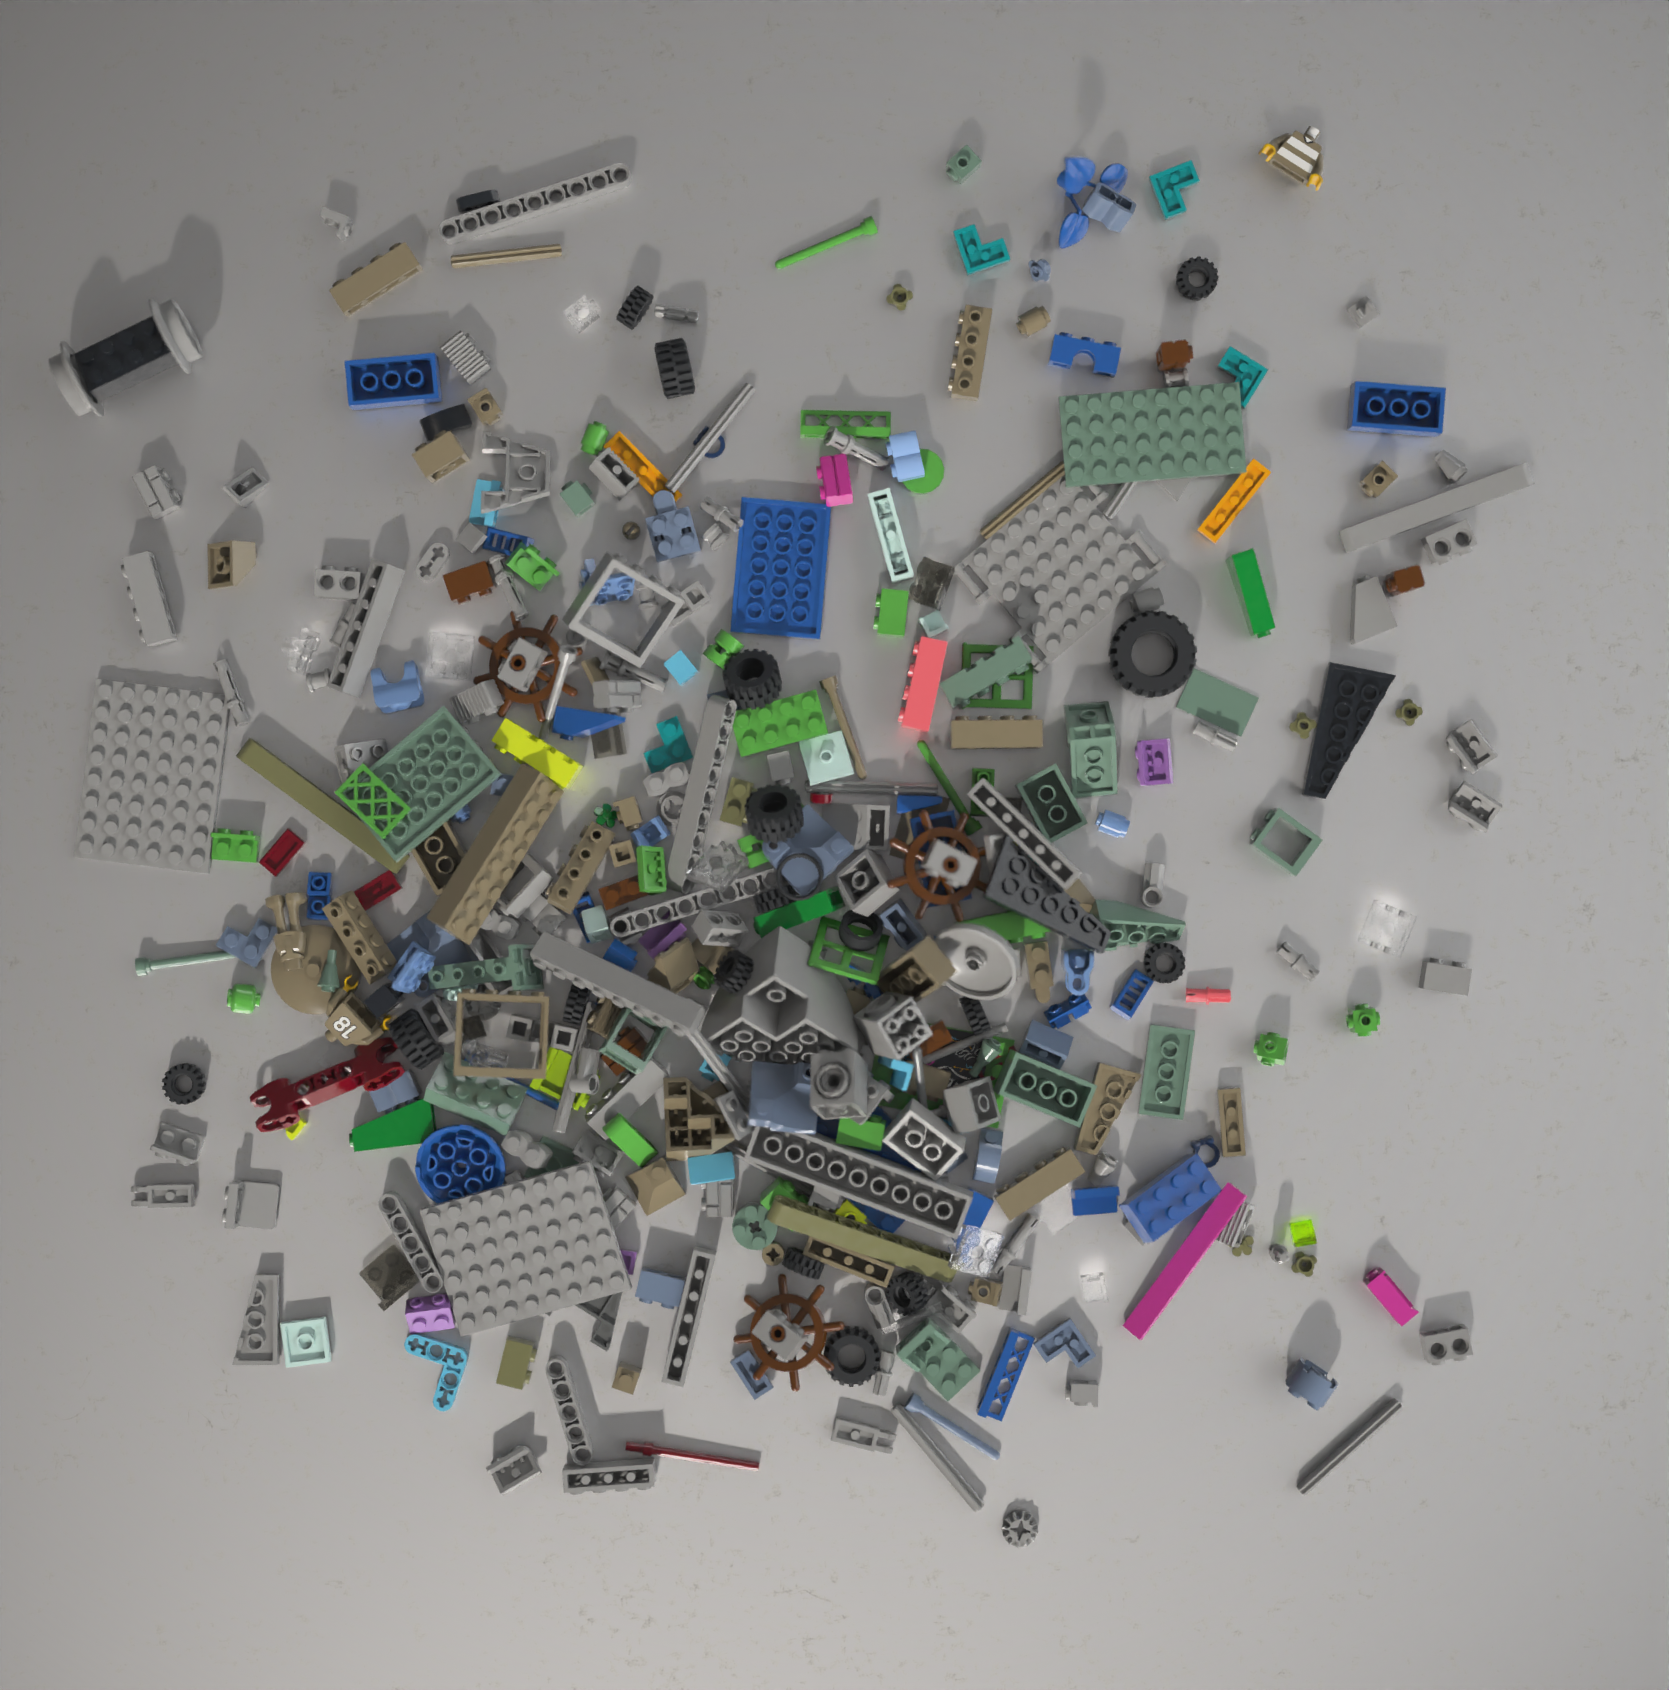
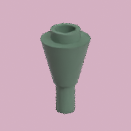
M328 950L327 963L317 984L318 987H321V991L335 992V989L340 988L336 965V950Z
M989 1038V1040L983 1039L976 1063L969 1073L977 1077L983 1067L1002 1052L1001 1044L993 1038Z

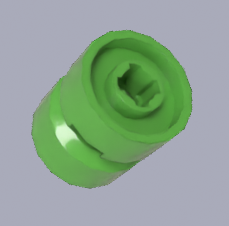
M721 629L714 638L715 643L709 644L702 654L724 670L725 663H729L728 659L741 652L745 646ZM722 648L726 650L725 652L720 654Z
M752 835L737 840L741 852L746 853L744 859L748 869L769 862L762 850L763 840L759 841ZM757 843L760 849L753 852L751 845Z

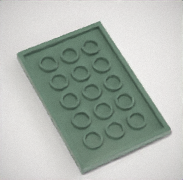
M442 706L369 768L411 810L384 839L362 818L360 819L394 861L399 862L502 774L448 709ZM366 772L358 777V783L371 782V777ZM371 786L358 787V800L371 799ZM375 786V799L387 798V792L381 786ZM347 787L342 793L348 800H354V787ZM387 802L375 803V815H387ZM392 802V815H397L404 808L398 802ZM359 803L358 809L365 816H371V803ZM375 819V825L383 831L388 826L387 819Z

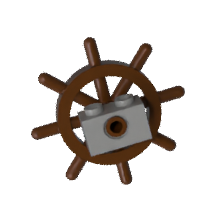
M511 611L510 617L514 630L503 635L497 643L483 635L478 638L480 644L492 650L489 660L490 673L474 677L473 683L477 685L483 681L495 680L499 693L505 697L504 704L500 706L497 712L499 717H505L512 703L516 702L528 705L533 704L537 720L544 722L546 717L542 702L550 698L560 664L558 657L560 644L550 635L559 618L557 615L552 614L543 630L532 627H522L521 621H516L514 613ZM533 637L538 639L534 645L525 638ZM545 644L551 650V655H547L548 652L543 650ZM575 647L578 651L577 656L581 655L583 653V649L581 647ZM554 663L553 675L540 668ZM535 676L548 683L540 691ZM565 682L563 683L561 691L572 697L578 694L576 688ZM528 688L530 690L528 695L518 694L519 690L527 692Z
M922 810L919 816L925 830L924 832L916 836L910 844L896 838L889 840L890 846L904 852L905 855L903 859L904 875L889 880L887 886L893 889L908 884L911 891L921 899L914 914L917 920L923 918L929 903L935 905L950 904L955 920L962 922L964 915L959 901L967 897L974 888L984 892L987 883L979 880L981 871L980 857L986 855L985 846L976 848L970 838L962 833L969 819L967 813L960 815L954 829L948 827L933 828L928 812ZM937 837L949 838L947 845L938 841ZM928 841L930 846L927 852L919 850ZM957 843L964 849L966 853H962L955 849ZM915 858L922 861L920 865L923 867L922 869L915 871ZM931 875L930 882L925 889L918 879ZM940 880H942L947 895L934 894ZM960 885L961 888L955 892L954 887L958 888V886Z
M779 1274V1295L769 1298L763 1304L759 1303L749 1294L744 1296V1302L756 1312L751 1322L750 1333L735 1335L733 1341L736 1344L751 1342L755 1353L762 1361L753 1373L754 1380H760L769 1367L778 1371L789 1372L791 1390L797 1392L800 1389L798 1370L810 1366L815 1361L828 1371L834 1369V1364L821 1353L826 1343L827 1332L843 1330L845 1324L842 1321L826 1323L822 1312L815 1305L825 1290L823 1285H817L808 1298L798 1294H788L786 1275ZM790 1303L801 1307L793 1320L791 1318ZM781 1305V1311L778 1309L772 1310L776 1306ZM807 1314H809L814 1325L799 1326ZM815 1334L813 1345L807 1342L808 1337L805 1335ZM765 1344L771 1348L770 1351H768ZM800 1349L807 1353L801 1359H796V1354ZM779 1355V1356H781L785 1361H781V1360L777 1359L776 1357Z

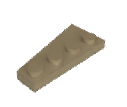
M1100 1062L1097 1063L1092 1083L1097 1085V1088L1082 1124L1078 1129L1073 1149L1097 1155L1110 1132L1113 1122L1118 1118L1126 1099L1130 1097L1135 1083L1139 1081L1142 1074Z

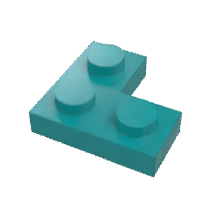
M1192 160L1149 176V181L1165 220L1187 211L1179 190L1195 185L1200 181Z
M975 224L953 231L967 276L1010 261L1003 238L982 245Z
M1231 346L1217 366L1235 377L1234 382H1239L1242 409L1246 407L1268 371L1267 368Z
M677 716L656 724L664 745L643 753L651 774L662 771L672 764L682 763L694 758Z

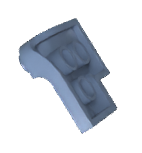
M807 804L802 808L804 825L801 827V831L795 833V837L792 839L788 838L785 842L778 841L776 849L769 847L773 842H763L762 850L765 857L776 870L780 862L791 854H809L822 867L824 881L837 869L840 863L854 852V847L839 831L837 832ZM791 859L781 870V875L801 896L813 891L818 883V870L808 859Z
M430 911L386 944L397 962L412 941L417 942L436 956L433 966L472 962L463 941L451 936L426 918ZM425 973L420 981L427 984V989L423 991L418 987L414 993L418 997L425 998L439 989L430 990L428 973Z
M753 1061L748 1125L770 1127L771 1131L815 1135L817 1113L810 1107L811 1077L805 1074L807 1071L811 1072V1063L799 1062L798 1064L787 1065Z

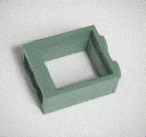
M1276 808L1274 811L1271 809L1263 819L1265 824L1262 828L1257 827L1250 836L1252 841L1249 845L1290 875L1297 876L1323 840L1280 808ZM1279 817L1309 838L1291 864H1288L1261 844Z
M624 1006L598 1051L634 1074H639L644 1071L668 1027L665 1025L664 1027L658 1026L652 1022L651 1018L646 1016L639 1017L632 1012V1009ZM628 1015L654 1030L639 1058L613 1042Z

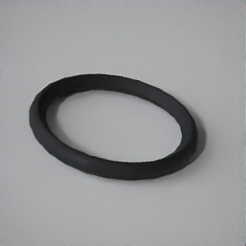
M791 854L784 858L777 868V887L785 897L791 900H807L813 897L822 886V867L809 854ZM794 858L808 859L818 870V883L815 889L804 896L791 895L781 884V870L788 861Z

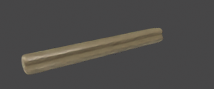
M560 244L452 255L451 266L453 268H464L561 257L562 248Z
M1063 461L980 529V534L983 538L989 539L1064 475Z

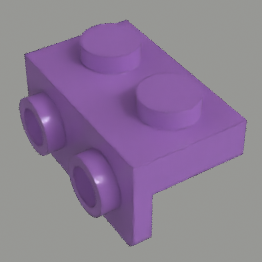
M1170 739L1137 741L1135 756L1139 762L1137 779L1140 785L1172 784L1173 771Z
M668 910L660 919L668 918L670 915V910ZM680 919L649 928L638 941L654 960L661 951H668V947L674 941H681L686 935L685 931L687 928Z
M447 1294L415 1297L406 1300L405 1316L410 1334L455 1328V1319Z

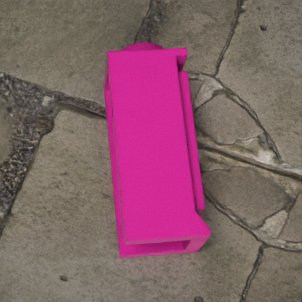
M1374 1268L1366 1274V1279L1363 1281L1364 1284L1401 1326L1405 1325L1419 1313V1311L1412 1307V1303L1382 1268Z

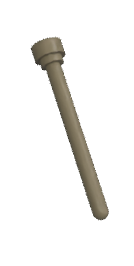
M835 675L819 681L821 689H824L825 693H828L857 775L859 779L865 780L867 773L836 690L838 689L837 684H839Z

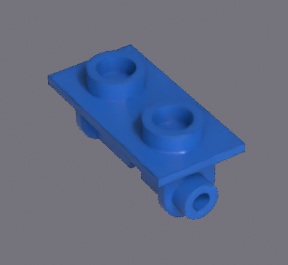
M1072 994L1067 1000L1050 1006L1043 1013L1049 1021L1051 1028L1059 1029L1071 1022L1069 1014L1072 1013L1073 1017L1077 1019L1089 1013L1092 1007L1085 994Z

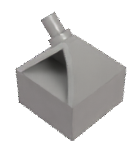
M865 849L834 876L852 911L867 917L900 890V886L893 889L887 886V882L894 879L882 855Z
M990 1076L968 1080L945 1089L943 1105H940L938 1109L930 1110L936 1116L942 1117V1119L947 1118L955 1134L979 1130L1001 1120Z

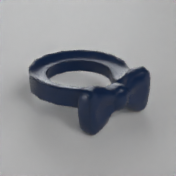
M705 426L702 432L699 433L698 437L693 441L692 444L694 446L697 445V443L709 430L708 426ZM721 435L718 438L721 443L720 449L713 454L707 452L704 455L705 457L716 458L723 453L725 441Z
M1211 1135L1204 1139L1191 1141L1193 1153H1198L1200 1146L1205 1144L1214 1150V1158L1210 1162H1204L1207 1168L1216 1165L1220 1158V1151L1213 1143L1214 1138Z

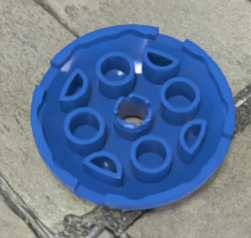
M449 1125L434 1131L423 1141L417 1153L415 1172L418 1183L424 1193L438 1204L501 1186L504 1182L506 1166L500 1147L487 1133L469 1125ZM457 1163H466V1168L459 1167Z

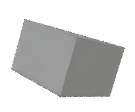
M252 467L224 485L222 489L239 505L246 508L269 482Z

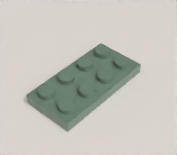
M1150 1024L1138 1114L1183 1120L1195 1030Z

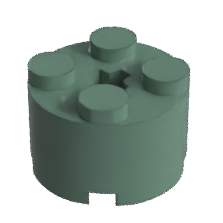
M750 1202L741 1206L736 1212L732 1224L733 1235L736 1241L741 1246L751 1250H761L770 1245L775 1239L778 1225L767 1219L766 1216L769 1211L760 1202ZM758 1221L760 1229H751L752 1225L750 1222L755 1223Z

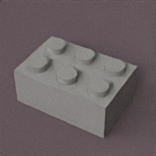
M912 1098L885 1128L882 1141L933 1180L937 1181L964 1151L966 1138L960 1133L955 1134L951 1126Z

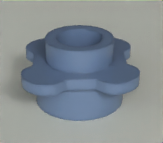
M1044 259L1036 262L1034 260L1029 261L1028 266L1031 268L1032 279L1036 282L1039 280L1048 281L1051 273L1049 263Z

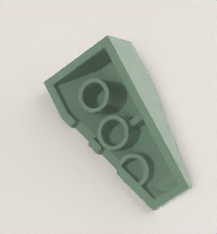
M1095 899L1090 912L1111 932L1105 951L1117 950L1116 946L1130 945V948L1138 947L1137 943L1148 941L1152 944L1176 941L1180 939L1186 926L1185 921L1119 901Z

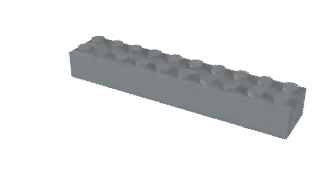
M756 1126L744 1159L954 1239H957L974 1194L973 1191L939 1178L935 1181L923 1172L860 1148L836 1143V1139L817 1132L813 1135L771 1131L770 1127Z

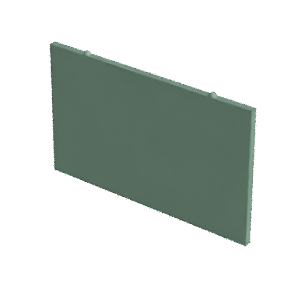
M1193 668V673L1188 679L1176 707L1242 737L1259 698Z

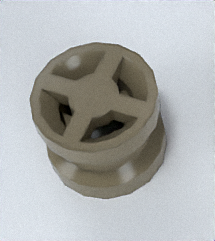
M773 1241L770 1245L763 1248L762 1259L766 1264L776 1266L783 1261L785 1252L782 1244Z

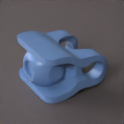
M414 660L405 662L404 676L397 683H388L380 668L371 670L375 704L380 707L383 713L388 714L421 707L424 704L425 699L419 670Z
M1086 949L1061 950V965L1065 972L1064 983L1066 989L1074 995L1085 994L1089 989V977L1094 966V951ZM1080 978V987L1074 989L1072 985L1074 979Z

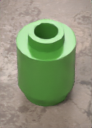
M594 421L593 424L588 423L580 443L582 444L580 450L597 456L602 451L609 431L605 430L607 426L597 421Z

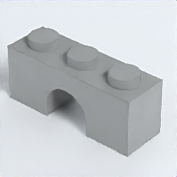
M512 1014L506 1038L539 1043L540 1019ZM548 1021L547 1045L573 1052L579 1028Z

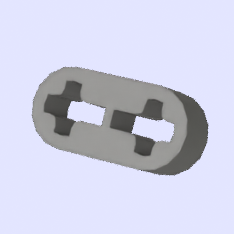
M434 543L429 547L415 568L416 576L420 580L429 582L437 576L449 559L450 551L448 547L442 543ZM444 548L442 551L445 554L444 557H437L435 562H433L432 560L436 556L434 550ZM432 563V566L429 569L431 575H425L424 577H422L423 572L421 571V568H427L429 564Z

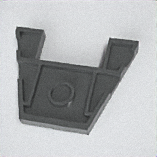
M622 1292L575 1305L601 1321L590 1341L605 1351H608L611 1345ZM553 1311L548 1312V1313H545V1314H547L548 1316H550Z

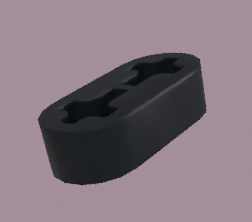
M487 190L460 197L456 202L458 211L464 213L498 203L500 199L497 190Z

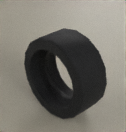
M851 909L842 917L838 930L839 938L844 945L852 950L869 951L878 945L883 931L882 920L874 912L867 917ZM852 923L865 924L873 931V935H856L849 929L848 925Z

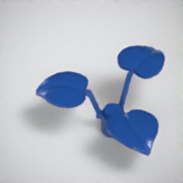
M1085 157L1065 158V170L1057 178L1058 186L1066 190L1065 195L1069 197L1076 209V213H1069L1062 223L1059 235V247L1062 249L1079 242L1088 231L1089 218L1084 214L1081 215L1082 210L1072 196L1073 194L1080 193L1083 186L1087 185L1093 188L1096 186L1095 183L1089 182L1095 174V164ZM1119 163L1111 164L1102 172L1100 183L1108 185L1119 194L1126 184L1128 169Z

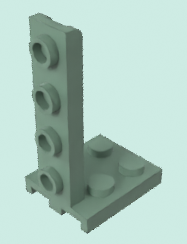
M536 944L508 945L509 957L433 966L428 972L430 990L512 980L513 991L544 989L542 970L533 964L530 955Z

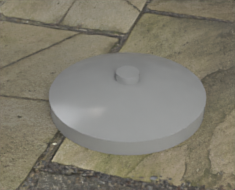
M971 923L953 924L945 927L937 934L934 941L957 969V972L944 983L951 990L972 999L992 1000L1004 996L1013 988L1019 975V961L1013 948L999 934L986 927Z

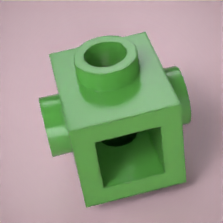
M1368 1003L1356 1004L1355 1008L1348 1009L1346 1024L1350 1031L1358 1033V1036L1372 1035L1371 1031H1378L1377 1025H1380L1379 1012L1375 1011V1008L1369 1007ZM1367 1016V1024L1363 1025L1362 1018Z
M1267 1032L1266 1035L1261 1034L1260 1040H1256L1254 1044V1053L1257 1054L1258 1061H1261V1064L1266 1066H1274L1275 1064L1285 1066L1289 1046L1288 1039L1282 1038L1279 1034Z

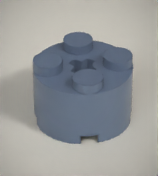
M1303 1358L1299 1359L1285 1380L1286 1385L1289 1387V1393L1296 1398L1302 1396L1308 1400L1307 1404L1317 1411L1320 1407H1324L1339 1384L1334 1378L1330 1381L1327 1378L1328 1373L1309 1360L1304 1362Z

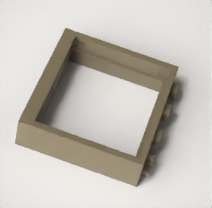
M462 989V993H457L453 1076L546 1079L549 997H544V992L531 991V996H521L522 991L509 990L508 995H499V990H485V994H476V989ZM464 1000L541 1003L538 1069L461 1066Z

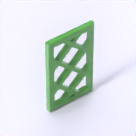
M363 763L335 791V794L382 839L411 810L405 802ZM363 770L371 777V782L358 783V776ZM371 786V799L358 800V787ZM375 786H381L387 792V798L375 799ZM347 787H354V800H348L342 794ZM387 802V815H375V803ZM392 802H398L404 808L397 815H392ZM371 803V816H365L358 809V804ZM375 819H387L388 826L381 831L375 825Z

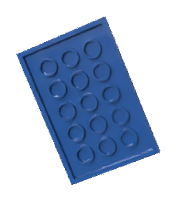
M741 498L740 518L743 520V525L739 527L730 632L820 640L831 507L820 503Z

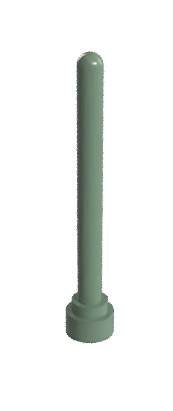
M224 950L152 961L142 957L135 959V969L138 976L148 975V972H152L153 969L236 957Z

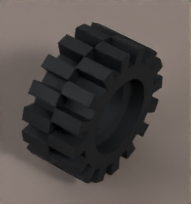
M1197 256L1195 259L1192 257L1185 261L1176 275V285L1179 286V292L1182 291L1184 293L1183 296L1190 297V300H1201L1208 297L1215 289L1219 275L1217 276V268L1213 267L1214 263H1209L1207 258L1201 259V256ZM1194 270L1203 272L1206 277L1205 284L1200 287L1193 286L1189 282V274Z
M637 285L630 292V295L627 296L626 301L623 302L616 320L633 330L649 309V305L654 298L653 295Z
M790 884L783 886L788 893L795 895ZM779 888L753 896L758 913L796 902L785 897Z
M1157 943L1150 947L1147 954L1145 953V960L1143 961L1144 970L1148 976L1154 981L1163 984L1178 980L1186 966L1182 951L1170 943ZM1162 954L1169 955L1173 960L1172 968L1166 972H1162L1156 967V960Z
M733 949L732 952H727V956L724 955L722 957L723 961L718 963L720 966L716 968L715 972L717 973L714 974V983L731 994L737 993L738 990L742 989V985L747 984L746 980L747 978L750 979V973L754 969L752 968L754 962H752L753 960L750 957Z
M572 983L562 1021L581 1025L590 996V989L586 987L581 989Z
M965 996L959 999L975 1036L991 1029L980 1000Z
M188 1063L171 1067L164 1074L165 1078L162 1079L164 1083L162 1090L166 1092L164 1095L170 1098L169 1101L176 1102L178 1105H186L199 1099L205 1091L204 1086H206V1082H204L206 1077L204 1074H201L202 1070L196 1068V1065ZM181 1075L188 1076L192 1081V1088L186 1093L179 1091L176 1087V1080Z
M788 1247L782 1265L802 1276L819 1280L825 1263L803 1255V1250Z
M908 1271L892 1278L886 1288L889 1290L886 1292V1296H890L888 1303L892 1302V1309L895 1310L897 1308V1313H903V1316H910L927 1305L928 1301L926 1300L929 1299V1295L925 1294L928 1292V1289L923 1288L924 1281L920 1282L918 1275L914 1277L915 1273H909ZM904 1289L909 1293L910 1299L905 1294Z

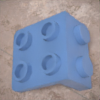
M593 558L584 561V568L581 569L582 581H579L580 591L596 568ZM625 573L610 575L590 606H600L616 600H627L633 595L635 579Z
M412 941L387 977L393 982L392 988L408 994L416 991L421 984L420 980L423 975L432 969L436 956L417 942Z

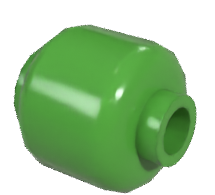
M234 984L232 989H228L227 1007H230L232 1012L251 1014L255 1006L259 1007L260 993H256L254 985Z

